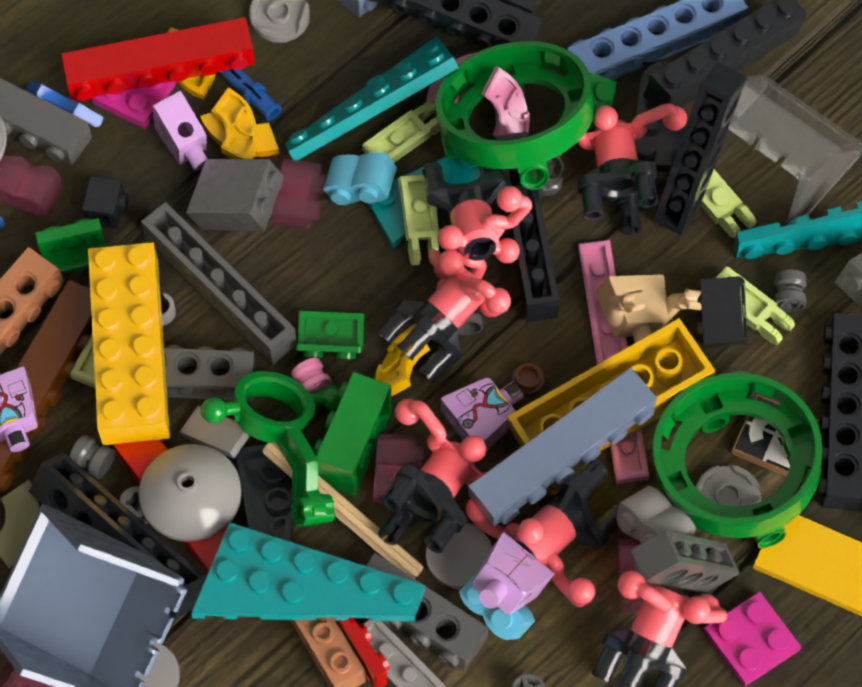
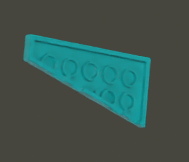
M436 36L384 74L373 77L366 83L367 86L306 129L299 130L289 137V141L285 145L294 162L458 69L459 67L454 57Z
M229 523L191 614L192 619H205V616H224V619H237L240 616L260 617L261 620H316V617L335 618V620L339 621L348 620V618H370L372 621H414L423 599L426 585Z

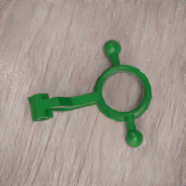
M269 371L249 373L237 382L233 395L234 401L224 402L218 397L206 399L201 405L203 419L208 423L216 424L221 422L226 416L233 415L236 423L250 436L264 442L277 443L293 470L291 508L294 524L296 526H313L333 522L335 518L334 500L330 494H320L318 490L319 460L302 434V431L312 421L316 406H322L330 411L337 410L340 404L338 400L340 388L335 385H328L319 393H310L301 383L283 374ZM265 396L280 400L291 407L298 415V418L288 422L265 418L252 410L246 398Z

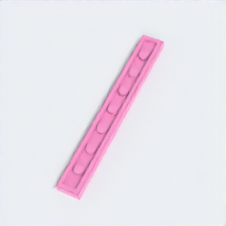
M610 240L578 244L597 365L628 348L626 337H616L613 335L609 324L606 322L604 311L595 291L609 276H616ZM640 428L616 444L610 445L616 484L649 480L642 429Z

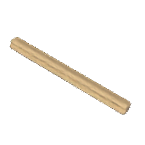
M267 443L263 449V454L292 478L293 470L277 443ZM318 475V490L320 494H330L332 496L335 516L385 560L416 579L422 572L423 565L398 543L396 545L385 543L384 540L388 535L386 534L381 539L378 535L380 528Z

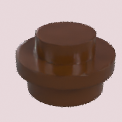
M525 363L513 371L512 382L519 386L523 395H534L544 385V374L538 366Z

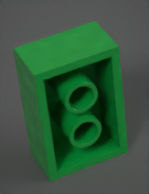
M353 372L349 383L343 382L338 394L340 404L337 411L331 410L325 425V429L328 430L324 440L319 439L313 452L319 460V476L338 492L356 498L392 413L391 385Z

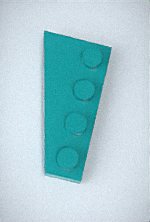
M445 157L436 161L442 166L443 176L448 184L468 183L481 178L478 166L461 158L447 161ZM424 167L404 176L422 175ZM399 178L393 180L389 196L386 200L367 203L392 249L399 245L401 239L405 237ZM436 208L437 215L443 211L439 208Z
M862 201L856 202L858 207L856 209L842 212L840 206L828 209V215L820 218L811 219L808 215L796 217L784 227H781V224L776 222L737 232L733 245L735 258L746 257L747 259H755L763 254L777 253L785 255L799 249L819 250L828 245H852L860 241L862 237Z

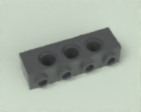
M168 345L164 348L167 397L208 399L210 397H218L222 400H234L233 395L237 382L246 374L256 372L254 352H249L243 348H233L230 351L216 350L207 346L199 347L198 349H183L177 345ZM187 367L196 369L191 374L181 373ZM218 369L229 370L225 375L222 376L214 374V372ZM254 397L246 398V400L253 401Z
M668 530L662 531L631 550L635 559V571L644 577L645 582L707 593L740 574L726 543Z
M376 553L366 564L367 567L420 583ZM425 587V593L419 609L427 613L425 618L414 621H383L394 630L398 631L401 628L410 634V639L422 649L429 647L437 652L439 659L451 668L458 666L464 671L488 639L489 628L428 587ZM442 628H450L456 634L452 638L443 639L438 636L437 632Z

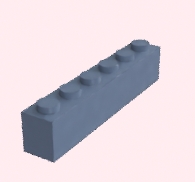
M631 367L470 484L468 496L493 527L500 522L503 524L509 523L520 513L518 509L528 501L530 504H534L544 497L547 493V487L554 482L558 484L565 482L573 475V468L581 462H584L586 465L596 459L601 453L600 448L609 442L612 445L619 442L627 435L628 431L626 429L637 422L638 425H641L649 420L655 413L653 410L657 397Z

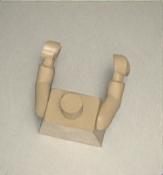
M664 275L609 276L595 290L604 311L606 322L609 324L613 335L616 337H633L635 343L663 328L679 310L687 308L701 310L702 308L701 303H697L698 296L701 294L700 290L685 289L684 293H673L666 298Z

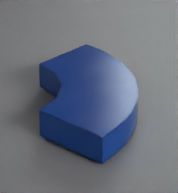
M30 81L26 88L27 92L87 121L93 127H99L104 117L84 105L40 83Z

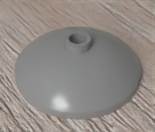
M180 445L163 452L149 464L140 482L139 501L146 520L160 534L177 541H200L219 533L232 521L241 501V483L234 465L219 451L204 445ZM186 480H192L194 482V484L189 488L182 486L183 482Z

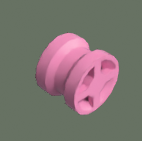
M319 358L307 359L298 364L291 372L292 378L301 383L310 393H319L325 386L332 384L330 376L323 373V364Z

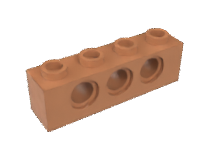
M29 247L0 279V355L7 347H11L16 343L21 330L28 322H33L39 316L41 307L49 298H53L58 294L64 281L56 266ZM30 285L34 286L30 293L22 294L24 288ZM13 310L11 316L4 319L1 318L5 311Z
M316 617V620H289L329 687H358L366 682L365 669L334 618Z

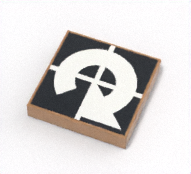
M758 394L755 400L767 403L776 409L780 405V403ZM747 416L731 454L787 477L790 460L784 450L780 433L765 421Z

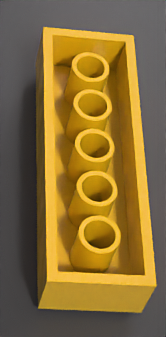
M154 242L88 249L97 428L102 444L112 445L170 439L159 268Z
M679 318L508 415L510 431L520 447H523L632 367L657 397L653 410L655 412L654 415L645 423L638 425L636 422L626 429L628 431L626 436L661 417L670 402L684 389L700 380L715 376V369ZM610 442L607 443L605 446L600 448V451L609 447L612 444Z

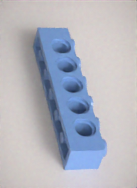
M680 0L669 6H660L652 13L643 17H634L614 29H605L590 39L578 40L568 47L567 50L583 61L588 72L614 80L642 68L643 62H657L709 40L745 18L748 7L744 0ZM597 55H603V56H605V57H604V58H600V57H597Z

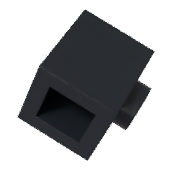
M103 176L101 178L90 177L82 209L85 219L99 218L101 227L118 229L121 213L127 211L129 195L124 192L122 181L110 176Z

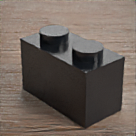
M740 276L700 279L701 288L696 289L701 291L697 303H701L703 319L698 320L699 339H704V345L708 347L748 345L745 280Z

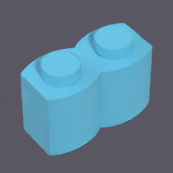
M371 152L361 156L339 155L332 159L323 190L332 202L338 205H347L360 200L365 203L383 201L389 196L397 167L388 154Z
M474 574L459 591L465 605L476 614L482 615L486 625L496 636L505 640L519 639L535 622L530 609L524 605L512 614H505L497 606L495 608L485 607L480 602V592L471 583L476 575Z

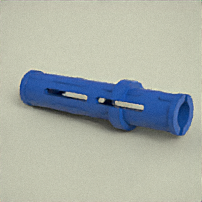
M242 69L219 72L243 96L248 105H253L267 121L274 120L280 114L282 107L265 92L266 89L260 82H254Z

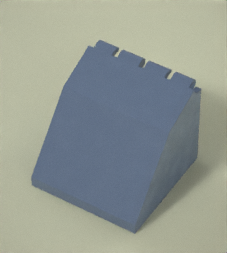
M42 504L0 594V649L20 676L54 687H143L145 682L139 676L141 673L143 676L149 675L160 651L154 644H163L174 621V618L169 615V611L171 609L177 613L186 595L187 589L182 586L184 578L150 556L53 507Z

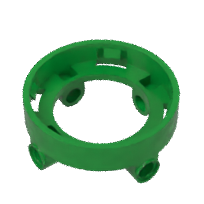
M538 41L504 43L469 56L458 64V69L446 75L436 94L435 106L446 160L461 158L473 165L491 169L517 168L522 186L529 190L540 189L547 184L549 173L546 161L564 153L584 136L590 125L594 124L593 116L598 108L592 91L590 75L583 61L563 47ZM495 66L512 76L521 87L524 98L523 84H538L553 89L565 102L564 113L556 125L525 138L503 141L486 140L478 136L469 125L472 110L484 98L481 93ZM548 68L566 73V75L563 77L559 74L543 69ZM470 87L458 104L453 102L465 89Z
M725 373L705 378L679 393L670 402L659 419L653 442L654 466L657 484L654 485V488L659 490L673 507L683 511L692 520L697 529L728 538L754 537L759 548L774 546L786 537L785 525L805 509L817 489L822 464V439L819 426L805 402L788 387L775 380L749 373ZM749 392H754L771 399H776L781 403L778 409L762 401L749 399L747 396ZM730 415L751 416L770 424L780 433L784 450L790 460L789 472L784 483L767 499L747 506H729L707 498L693 485L685 467L686 450L691 439L700 428L704 433L718 431L729 423ZM675 423L680 424L671 443L670 451L662 449L661 441L663 436L668 439ZM808 469L806 477L804 479L805 470Z

